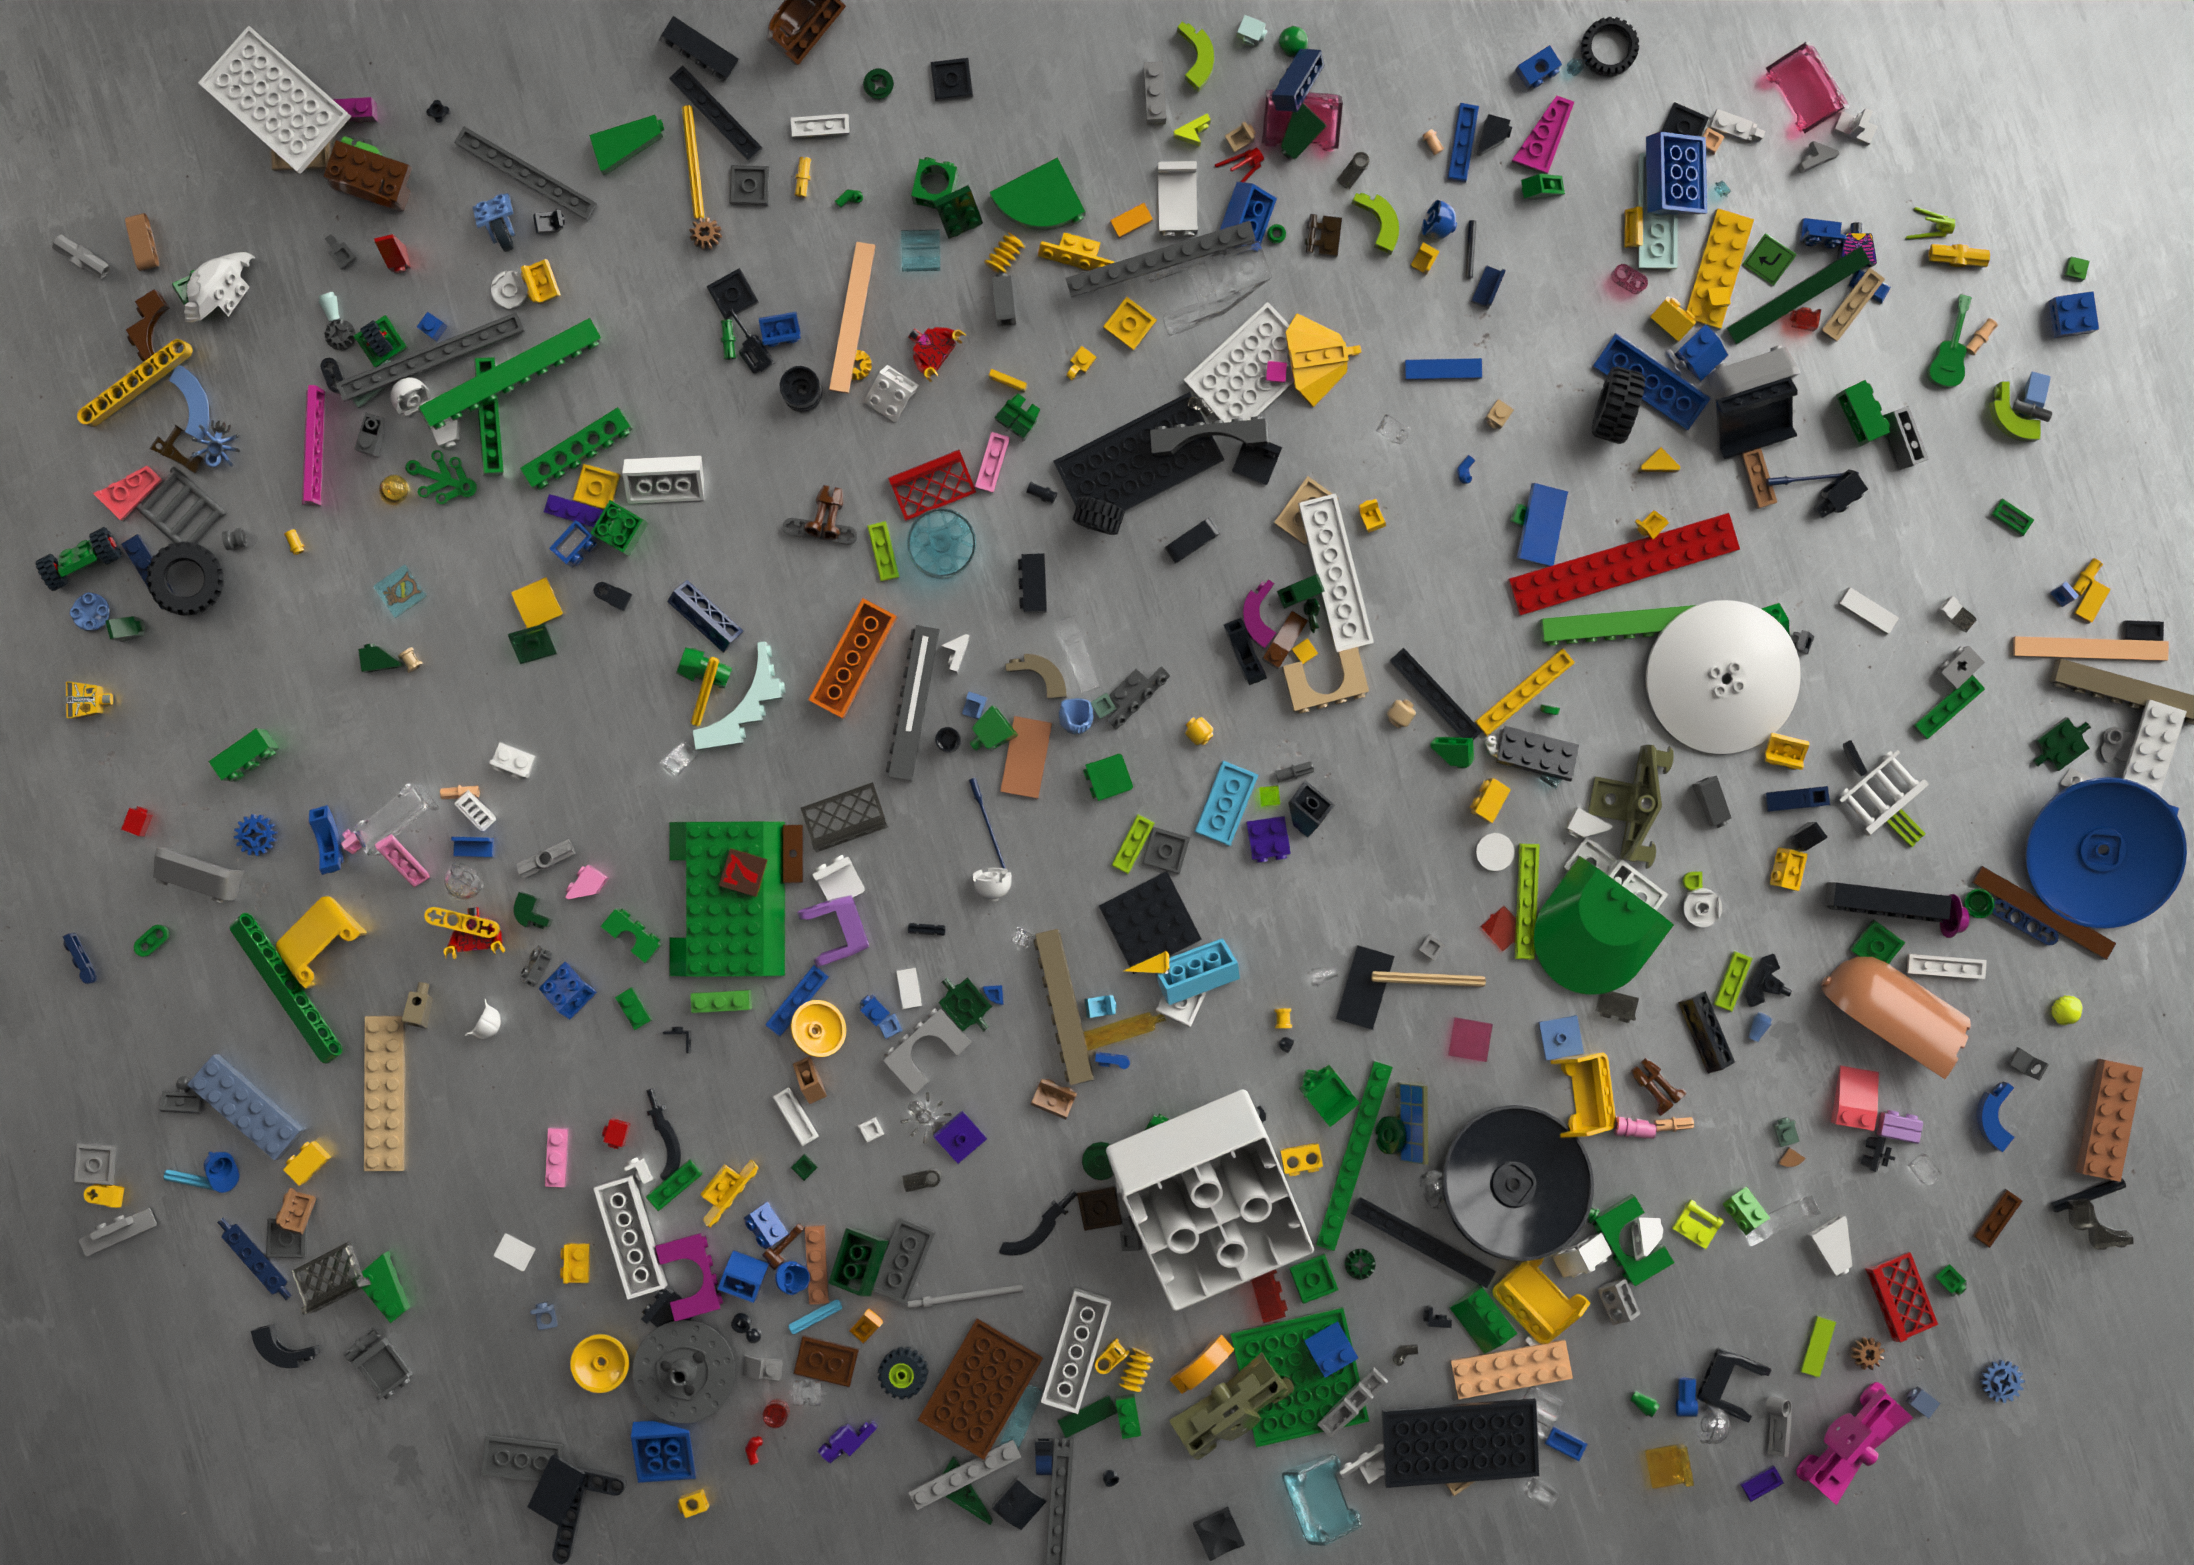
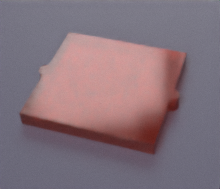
M1504 905L1495 914H1491L1490 918L1480 926L1502 951L1512 943H1515L1516 918Z

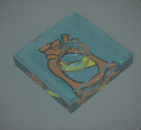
M405 564L373 586L395 618L428 597Z

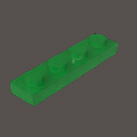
M1971 675L1958 689L1949 693L1913 726L1925 739H1929L1982 693L1985 688L1974 675Z

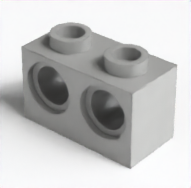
M1626 1278L1608 1282L1598 1289L1612 1325L1630 1322L1640 1315Z

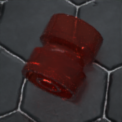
M783 1399L771 1400L763 1411L765 1424L771 1428L783 1426L790 1415L788 1403Z

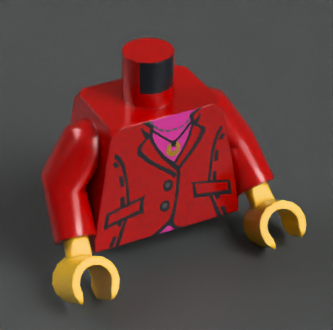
M934 327L933 329L928 328L922 334L914 328L908 336L909 339L916 343L912 349L916 367L925 375L929 382H932L930 379L931 375L935 374L938 376V369L957 345L956 341L962 344L959 337L961 335L966 336V334L961 330Z
M479 907L467 908L468 915L480 917ZM470 919L467 921L466 926L469 930H474L477 923L475 920ZM481 921L479 933H481V929L488 930L489 935L491 932H495V928H492L493 924L482 926L483 921ZM453 930L448 945L444 949V956L447 959V955L452 953L453 959H456V949L457 952L491 949L494 955H496V950L500 948L502 953H504L502 932L500 930L496 937L486 938Z

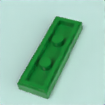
M689 1159L647 1194L646 1198L657 1211H660L697 1180L703 1172Z

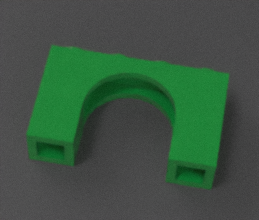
M1631 1194L1599 1213L1594 1220L1595 1223L1592 1225L1598 1234H1603L1609 1248L1615 1255L1612 1257L1617 1267L1621 1266L1624 1270L1622 1274L1624 1279L1626 1278L1628 1284L1631 1283L1633 1286H1637L1675 1262L1662 1244L1655 1247L1648 1256L1640 1261H1635V1256L1627 1255L1621 1249L1619 1235L1622 1228L1645 1213L1637 1198Z

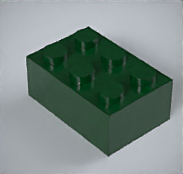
M846 1228L828 1284L858 1296H871L889 1241L857 1228Z

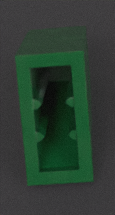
M1304 102L1297 112H1291L1280 146L1283 148L1281 152L1288 159L1292 157L1295 160L1327 126Z

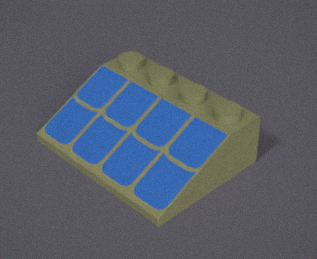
M1398 1082V1087H1395V1098H1399V1106H1395V1116L1405 1126L1406 1141L1403 1149L1396 1156H1399V1160L1404 1162L1428 1165V1086L1422 1082Z

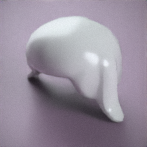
M484 999L485 1009L478 1023L471 1032L464 1036L472 1035L483 1040L493 1037L498 1032L501 1025L499 1012L489 1006L486 999Z

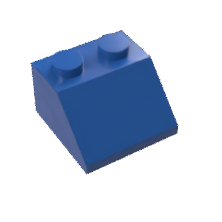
M1704 325L1675 353V356L1679 360L1685 361L1688 370L1701 382L1715 369V366L1719 365L1728 356V353L1720 338L1707 325Z
M1338 1321L1304 1340L1325 1378L1358 1359Z

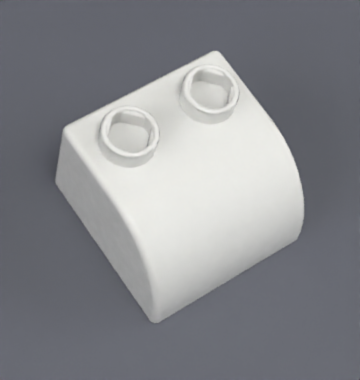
M1242 1089L1109 1145L1106 1148V1154L1124 1203L1168 1302L1174 1311L1193 1305L1313 1253L1314 1247L1269 1137L1246 1090ZM1149 1188H1150V1191H1140V1192H1138L1139 1190H1144V1189H1149ZM1145 1193H1149V1195H1150V1196L1142 1197V1195L1145 1194Z

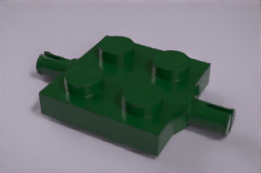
M2065 717L2035 739L2042 754L2034 759L2033 762L2039 767V765L2047 760L2056 771H2060L2090 749L2084 741L2082 734L2090 729L2091 726L2085 722L2077 728L2068 717Z
M946 977V982L943 980L941 983L948 989V992L938 1003L962 1031H965L971 1025L977 1024L984 1032L989 1026L982 1018L993 1006L968 977L955 986Z

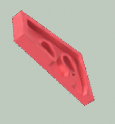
M145 466L126 476V478L114 482L105 489L98 490L93 494L119 520L123 521L162 479L149 466Z

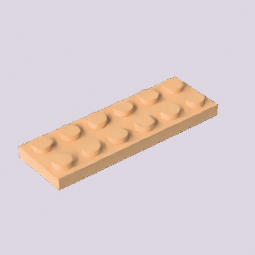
M1565 1339L1552 1341L1548 1344H1537L1451 1360L1458 1400L1573 1379Z

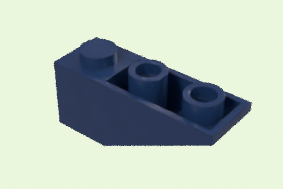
M1828 786L1767 792V811L1830 805Z

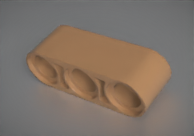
M142 213L126 217L125 223L137 269L143 271L159 267L157 251L147 215Z

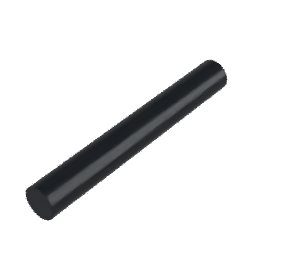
M1469 220L1465 278H1473L1476 220Z

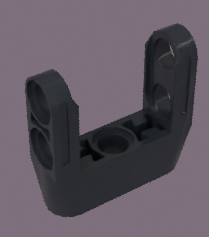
M1718 1347L1698 1390L1697 1399L1717 1410L1749 1423L1752 1418L1751 1414L1747 1413L1743 1408L1721 1399L1735 1365L1761 1376H1769L1772 1369L1735 1352Z

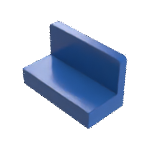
M451 837V841H454L453 856L493 857L494 838Z

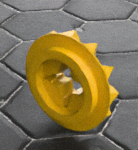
M857 350L855 360L862 362L859 364L861 371L856 367L853 368L852 380L864 379L872 368L869 355L863 350Z

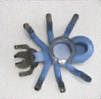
M214 420L211 421V429L215 434L214 437L202 425H199V428L212 441L193 437L192 441L207 444V448L195 452L191 456L196 457L208 451L204 458L207 466L217 467L221 462L222 455L229 466L232 467L233 463L223 452V449L240 452V449L222 445L221 443L239 438L240 435L236 434L222 439L221 436L228 433L231 428L229 424L228 429L225 431V422L220 427V421H217L214 428Z

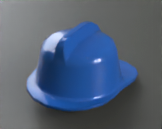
M208 1152L209 1156L205 1159L203 1166L211 1187L219 1193L232 1190L239 1180V1171L233 1157L227 1152Z

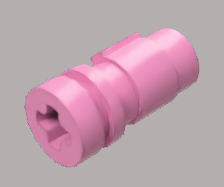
M1617 1116L1614 1134L1616 1136L1624 1135V1137L1633 1136L1654 1139L1656 1124L1649 1123L1648 1120L1636 1119V1121H1632L1631 1118L1625 1119L1624 1117Z

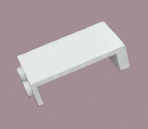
M1197 161L1158 162L1159 234H1163L1164 237H1174L1175 234L1192 237L1198 233Z

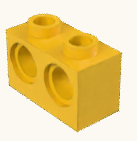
M1318 1142L1280 1149L1283 1170L1285 1174L1289 1173V1176L1300 1175V1171L1308 1170V1173L1317 1172L1320 1167H1323ZM1314 1153L1316 1155L1314 1163L1306 1162L1308 1154ZM1290 1157L1297 1158V1164L1294 1167L1287 1165V1160Z

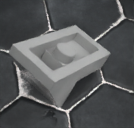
M1812 141L1809 144V148L1813 156L1809 155L1801 159L1802 162L1797 167L1799 172L1803 173L1835 159L1839 155V151Z
M745 1355L742 1375L755 1380L763 1378L780 1381L784 1360Z

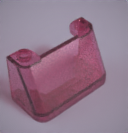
M1804 42L1766 67L1768 80L1779 85L1797 115L1796 127L1800 132L1803 131L1804 134L1850 108L1845 96L1811 42Z
M1273 89L1265 91L1262 143L1269 147H1276L1277 144L1281 143L1292 112L1276 111L1275 104L1272 102V93L1275 91ZM1309 92L1303 102L1327 125L1311 143L1319 144V146L1323 147L1322 150L1334 151V149L1339 147L1343 108L1342 96Z

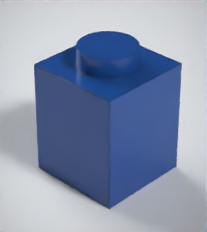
M428 311L417 325L419 330L436 342L448 327Z

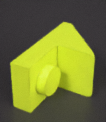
M1208 113L1174 130V138L1201 146V141L1196 132L1201 133L1209 128L1208 125H1210L1211 119Z

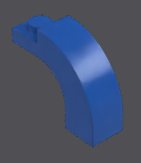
M326 805L309 810V824L315 834L319 848V870L321 874L324 875L341 870V864L344 863L343 850L338 829L329 806Z
M2007 1082L1998 1083L1993 1089V1094L1984 1092L1977 1107V1123L1982 1136L1993 1148L2000 1152H2004L2015 1138L2002 1127L1998 1117L2001 1104L2014 1089Z

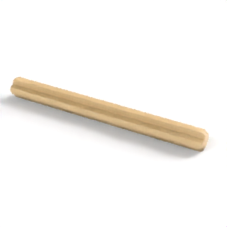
M1373 971L1371 977L1373 982L1476 987H1484L1486 984L1484 976Z

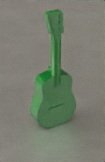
M1963 294L1958 296L1957 309L1959 311L1951 341H1943L1938 345L1936 356L1928 366L1927 378L1936 386L1953 388L1961 384L1965 377L1964 357L1967 349L1958 342L1966 311L1969 310L1971 296Z

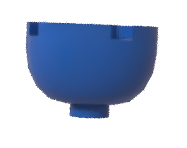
M1436 200L1428 209L1427 213L1430 215L1427 221L1423 220L1421 228L1423 235L1435 240L1447 237L1457 227L1455 210L1446 202Z

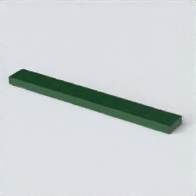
M1859 246L1726 327L1734 343L1738 344L1871 262L1862 246Z

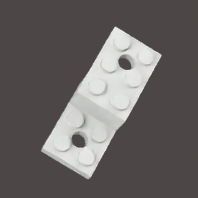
M1589 837L1583 839L1563 866L1566 870H1569L1578 856L1585 860L1591 857L1595 860L1597 868L1634 895L1640 892L1643 893L1646 897L1645 903L1655 910L1659 908L1668 896L1665 891L1625 861L1615 858Z

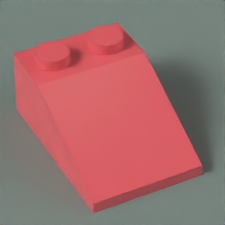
M1840 1065L1831 1123L1875 1130L1878 1111L1879 1072Z

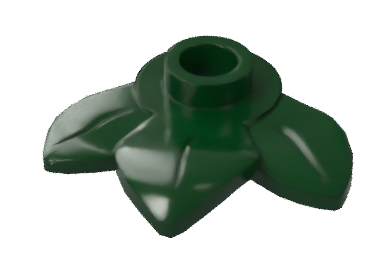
M1316 598L1308 599L1303 608L1305 615L1308 616L1310 630L1312 633H1315V629L1319 628L1315 616H1318L1320 604Z

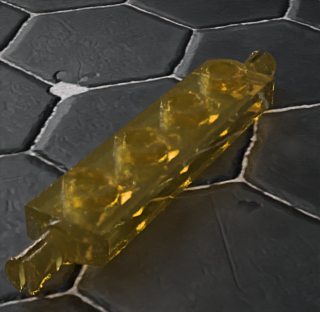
M1146 1012L1084 1031L1088 1051L1154 1031L1155 1024L1166 1021L1165 1018H1162L1165 1016L1162 1014L1152 1016L1150 1012Z

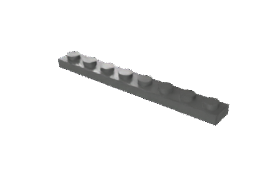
M465 126L454 142L466 151L587 221L597 205L591 199Z

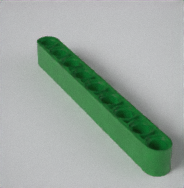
M242 913L230 924L231 933L317 1058L322 1063H330L342 1053L341 1044L252 915Z

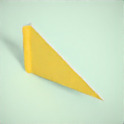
M1165 951L1122 972L1168 974L1169 954Z

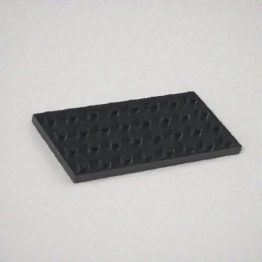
M1188 392L1053 462L1075 506L1079 497L1087 496L1111 503L1126 511L1225 461L1213 436L1193 440L1181 447L1174 455L1154 457L1152 454L1150 430H1155V427L1166 426L1167 428H1174V425L1177 424L1193 426V423L1204 422L1206 425L1191 393Z
M1535 1398L1382 1410L1386 1488L1539 1476L1537 1403Z

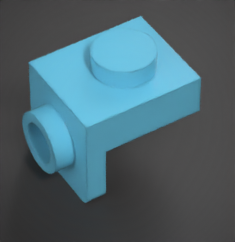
M1113 995L1084 999L1087 1018L1116 1014V1001Z

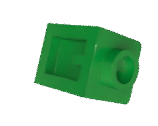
M1950 1264L1935 1276L1950 1292L1952 1297L1956 1294L1960 1296L1967 1289L1965 1287L1967 1285L1966 1280Z

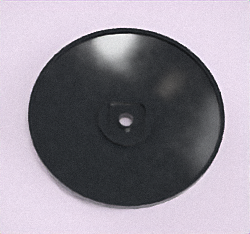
M1508 1105L1497 1107L1470 1120L1451 1142L1442 1168L1441 1182L1444 1202L1457 1229L1479 1250L1508 1261L1537 1260L1550 1256L1567 1246L1584 1226L1589 1216L1594 1196L1592 1166L1588 1154L1578 1137L1561 1138L1560 1134L1570 1131V1128L1557 1117L1546 1111L1529 1106ZM1511 1179L1518 1182L1516 1190L1511 1189L1509 1186Z

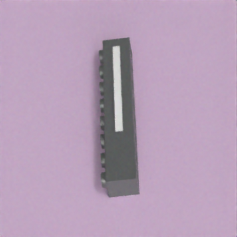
M916 625V628L911 630L910 640H913L912 648H908L907 659H910L909 666L904 668L903 678H906L905 686L902 685L900 690V697H903L902 704H898L896 716H899L898 724H894L893 735H896L895 743L891 742L889 753L892 754V759L887 762L886 772L889 773L888 777L909 781L913 779L939 629Z

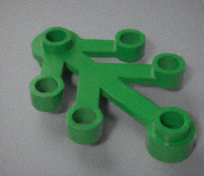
M439 450L433 451L431 457L437 463L441 474L422 467L421 463L416 460H410L406 463L405 469L408 474L412 476L421 474L438 481L427 487L421 486L418 488V495L422 498H427L431 493L449 485L456 487V489L446 494L438 493L436 495L437 503L444 505L457 496L471 497L477 491L475 481L466 477L462 468V461L458 457H452L449 464L456 470L459 480L452 478L444 461V454ZM436 453L441 454L440 459H435ZM457 459L459 461V464L457 466H453V461ZM412 464L416 465V469L414 471L410 470V466ZM466 484L470 485L468 491L464 490V485ZM422 489H427L426 495L421 494ZM441 495L445 496V500L443 502L439 501V497Z

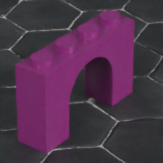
M702 1233L655 1246L660 1265L679 1259H689L696 1262L703 1272V1284L696 1294L670 1302L675 1321L721 1309L720 1304H723L721 1292L717 1293L715 1286L718 1285L716 1273L712 1274L710 1267L714 1265L711 1255L706 1253L705 1248L709 1247L706 1236L702 1237Z

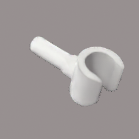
M1671 349L1668 350L1667 353L1675 363L1677 374L1682 375L1679 370L1681 367L1686 368L1688 371L1685 361L1679 360Z

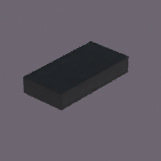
M2123 621V640L2164 641V622Z

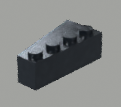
M675 16L671 18L659 38V41L664 45L676 50L684 58L694 61L699 68L712 72L711 75L720 81L722 79L726 81L739 58Z

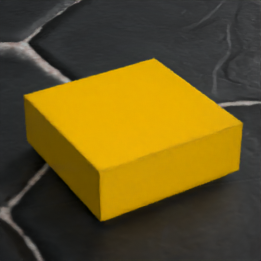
M1308 638L1291 649L1298 660L1302 661V665L1318 654Z

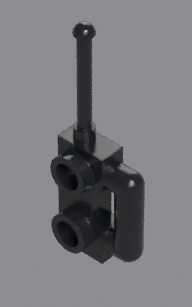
M729 309L728 312L731 313L747 338L742 343L743 348L739 350L740 356L752 373L766 371L775 361L764 347L759 336L756 334L751 335L734 313V309ZM749 352L753 353L755 358L758 360L757 363H755L752 360V358L748 354Z

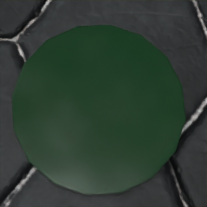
M1397 1116L1381 1118L1375 1130V1134H1378V1139H1376L1377 1146L1384 1154H1397L1403 1149L1406 1141L1405 1126Z
M1107 1142L1092 1143L1083 1153V1169L1087 1175L1095 1180H1106L1114 1175L1106 1154V1148L1111 1144Z

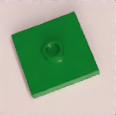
M1873 919L1850 950L1859 957H1874L1889 964L1906 942Z
M1325 1253L1289 1267L1303 1304L1339 1290Z

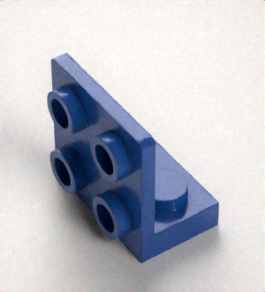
M1809 218L1802 219L1800 242L1805 243L1806 246H1817V244L1824 245L1825 248L1833 249L1844 242L1847 235L1841 234L1842 222Z
M564 962L539 987V990L557 1012L569 1020L597 993L593 987L579 977L567 962Z

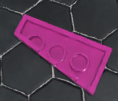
M1556 95L1511 162L1548 174L1574 101Z

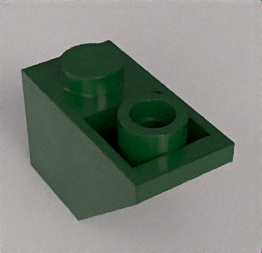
M1318 574L1277 591L1284 609L1325 592Z

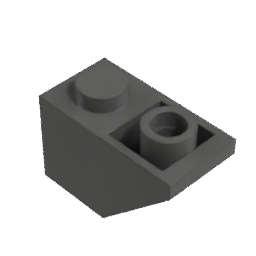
M365 412L355 450L374 457L379 456L384 439L385 418Z

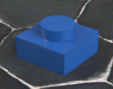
M2067 581L2050 592L2062 607L2079 596Z

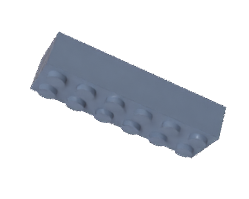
M220 1054L212 1055L187 1084L274 1161L280 1159L306 1130Z

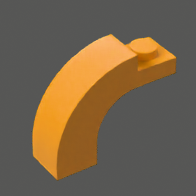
M1220 1335L1211 1341L1190 1364L1174 1374L1169 1380L1181 1394L1192 1390L1215 1371L1232 1353L1234 1348Z

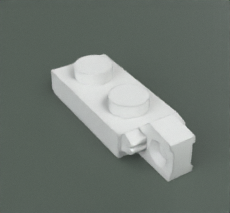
M1719 109L1716 110L1710 126L1712 130L1742 141H1751L1752 138L1761 141L1765 134V131L1756 128L1757 124Z

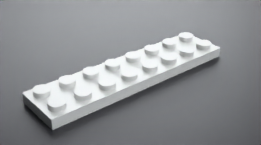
M1336 493L1298 503L1315 573L1319 575L1325 592L1321 593L1335 651L1339 652L1374 643Z

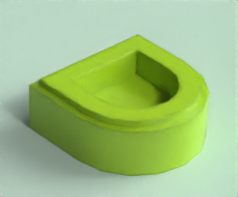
M1702 871L1687 872L1682 878L1683 886L1690 891L1703 888Z

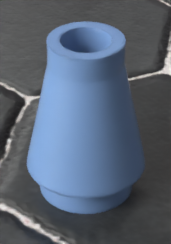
M1761 1012L1754 1015L1748 1037L1759 1042L1760 1038L1772 1025V1018Z

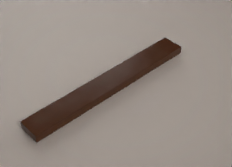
M1983 866L1980 867L1972 881L1974 885L2055 929L2061 935L2105 960L2108 959L2116 945L2114 941L2095 930L2062 918L2052 911L2041 899Z

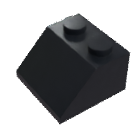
M1018 1475L992 1504V1509L1006 1522L1022 1530L1047 1500Z

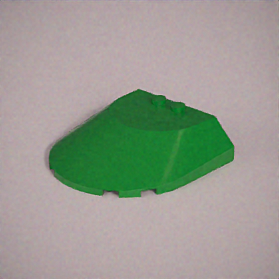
M1578 856L1544 902L1537 915L1533 937L1534 948L1542 968L1562 987L1581 994H1604L1617 990L1631 981L1651 957L1674 924L1599 868Z

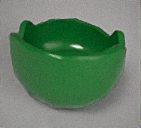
M1290 26L1281 32L1279 44L1288 57H1295L1300 49H1308V36L1301 27Z
M1974 889L1967 893L1964 899V907L1973 918H1986L1994 909V899L1986 890Z

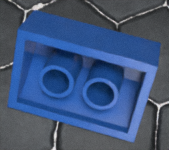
M1236 182L1220 230L1250 221L1256 240L1239 246L1258 252L1277 198L1253 183Z

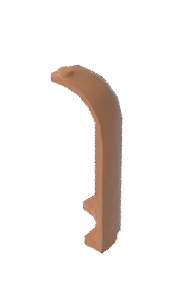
M1855 957L1845 961L1830 976H1826L1821 983L1823 993L1836 1006L1856 1021L1943 1079H1946L1959 1059L1956 1057L1959 1049H1963L1969 1036L1966 1035V1031L1971 1027L1969 1017L1888 963L1874 957Z

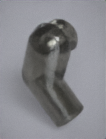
M1192 396L1188 399V406L1191 409L1201 410L1206 417L1214 412L1202 397Z
M1418 1345L1400 1346L1393 1354L1394 1364L1402 1366L1408 1355L1418 1354Z

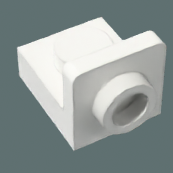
M636 1157L628 1161V1166L624 1167L625 1171L636 1167V1177L643 1184L653 1180L644 1158L638 1160Z

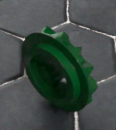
M876 68L866 74L863 86L865 92L871 98L880 100L881 98H887L893 91L894 81L888 71ZM882 78V85H884V87H879L875 91L876 85L873 83V81L878 82Z
M1355 1249L1347 1255L1345 1269L1352 1278L1362 1280L1369 1278L1374 1273L1376 1262L1374 1256L1369 1251ZM1360 1256L1363 1263L1369 1264L1363 1266L1361 1272L1358 1266L1352 1265L1359 1262Z

